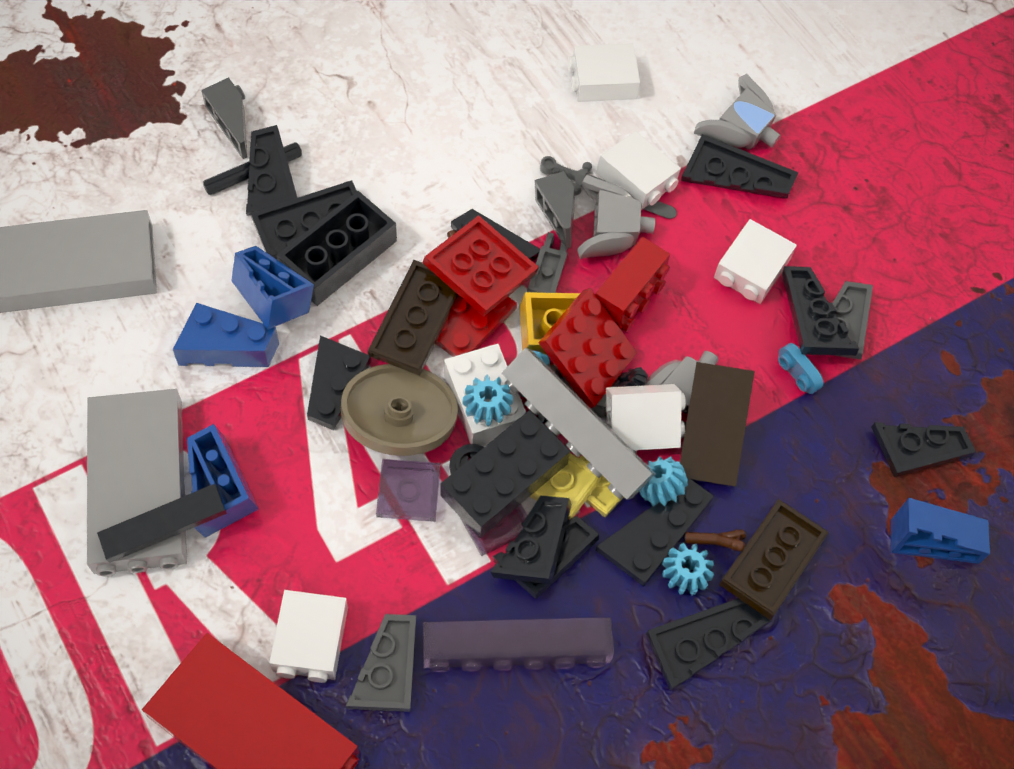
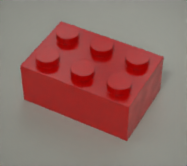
M644 237L639 240L595 294L622 332H628L636 320L634 317L638 312L644 313L651 302L650 297L654 293L658 295L666 283L663 279L670 269V266L667 265L670 253Z

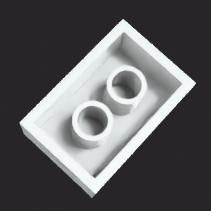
M499 344L444 359V377L447 385L456 397L458 413L470 444L484 445L490 443L526 413L519 393L516 395L510 390L509 394L513 396V404L510 405L511 412L508 416L503 415L501 423L492 419L491 425L488 427L485 423L486 420L482 419L476 424L474 416L467 417L466 415L467 407L462 403L463 397L466 395L465 388L467 385L473 386L475 377L480 381H484V377L487 374L490 377V381L500 377L501 385H505L504 382L507 379L501 373L508 366Z

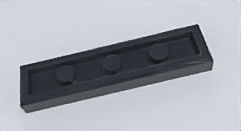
M212 484L99 531L97 534L105 558L111 563L223 516L227 512L217 486Z

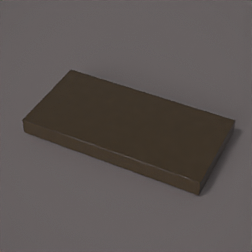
M413 260L367 351L368 356L420 376L459 295L422 262Z
M696 362L680 464L683 466L688 479L736 487L755 371Z
M778 499L719 585L769 620H772L829 532Z

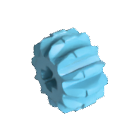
M488 374L484 377V381H480L475 377L473 386H466V395L462 401L463 405L467 407V417L474 416L476 424L482 419L486 420L485 423L488 427L491 425L492 419L501 423L503 415L508 416L510 414V405L513 404V396L509 394V385H501L500 377L490 381Z
M659 456L655 462L648 460V466L656 474L639 491L645 501L649 500L653 506L659 502L666 506L670 500L676 502L678 495H685L688 479L679 461L675 462L671 456L665 460Z
M684 543L680 544L679 550L671 548L668 553L669 557L663 560L662 565L666 568L662 573L663 578L671 579L668 583L669 588H673L676 585L679 586L678 592L680 595L684 593L685 589H688L692 596L696 595L698 588L705 590L708 586L707 581H711L714 576L713 572L710 571L714 565L713 561L705 560L708 555L707 550L701 553L697 552V544H693L690 550H688Z

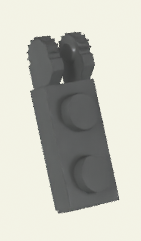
M548 232L544 246H541L536 265L539 268L537 273L531 277L527 292L556 293L567 259L568 249L564 247L562 242L560 250L551 248L554 243L553 233Z

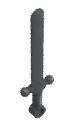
M545 156L541 159L540 171L546 175L564 171L567 177L574 181L577 195L581 193L582 181L585 176H592L587 174L592 170L590 162H584L582 169L576 171L556 163V160L551 156ZM657 201L652 206L649 204L644 208V210L669 219L677 215L674 207Z

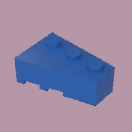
M257 246L235 253L231 281L267 329L309 313L314 284Z
M196 303L172 350L178 366H187L188 363L205 364V366L232 364V367H269L279 346L276 327L267 329L263 323Z
M215 424L188 437L189 472L192 475L193 488L191 493L215 484L227 512L223 516L194 527L206 538L259 510L225 436Z
M908 498L891 519V553L980 564L990 554L989 522L974 515Z

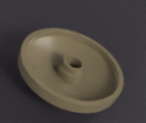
M391 364L371 367L357 374L346 385L341 399V418L350 435L367 448L388 455L410 456L437 448L452 434L458 414L456 397L451 388L440 377L423 369L419 376Z

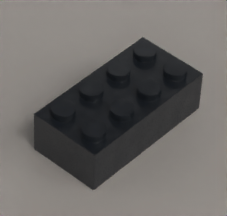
M357 191L278 253L277 260L314 284L311 301L318 306L397 242L396 222L361 192Z
M529 410L440 483V496L474 533L481 538L568 464L570 450Z

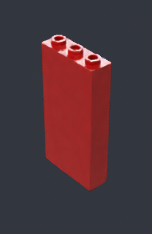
M209 633L203 636L141 709L149 719L213 769H354L360 760L357 757L359 750L356 744Z

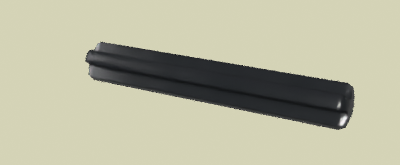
M297 142L284 146L288 162L302 156V150ZM249 161L204 180L203 186L208 195L249 179Z

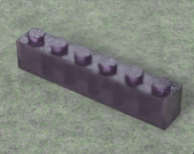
M611 618L423 622L424 668H430L433 672H445L449 670V667H462L464 671H477L481 669V666H493L495 670L512 669V666L525 665L526 669L534 670L541 669L544 665L556 664V667L561 669L573 668L575 664H587L591 668H600L606 666V663H611L614 655Z

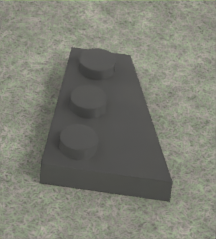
M845 281L832 302L837 310L835 313L840 323L844 322L849 330L848 337L851 342L855 341L859 347L856 356H835L862 359L873 285Z
M384 615L370 648V653L357 678L356 686L348 699L346 709L410 712L416 615Z

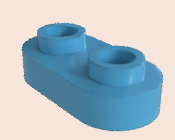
M789 343L779 349L778 362L780 366L793 376L800 390L813 394L823 387L824 383L821 374L805 354H801L800 348L797 345Z

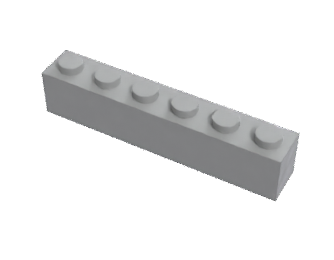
M525 348L501 373L507 379L504 382L505 385L508 384L510 390L516 395L520 392L527 399L525 405L534 414L538 415L541 413L548 420L545 425L555 435L558 436L561 433L569 441L566 444L569 450L577 457L582 454L589 461L587 464L588 469L598 478L603 475L611 483L608 488L617 498L621 499L624 496L627 500L632 499L656 474L532 350Z

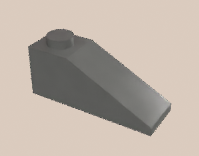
M228 77L202 89L201 92L206 109L242 159L247 158L245 110L243 105L245 95L239 85L235 86Z
M563 171L534 180L535 200L564 247L568 249L571 248L575 209L574 196L577 195V188L574 181H570Z

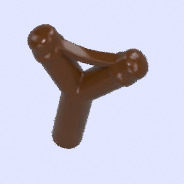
M742 529L722 533L686 532L685 544L719 545L740 552L745 548V543L741 540L745 539L746 534Z

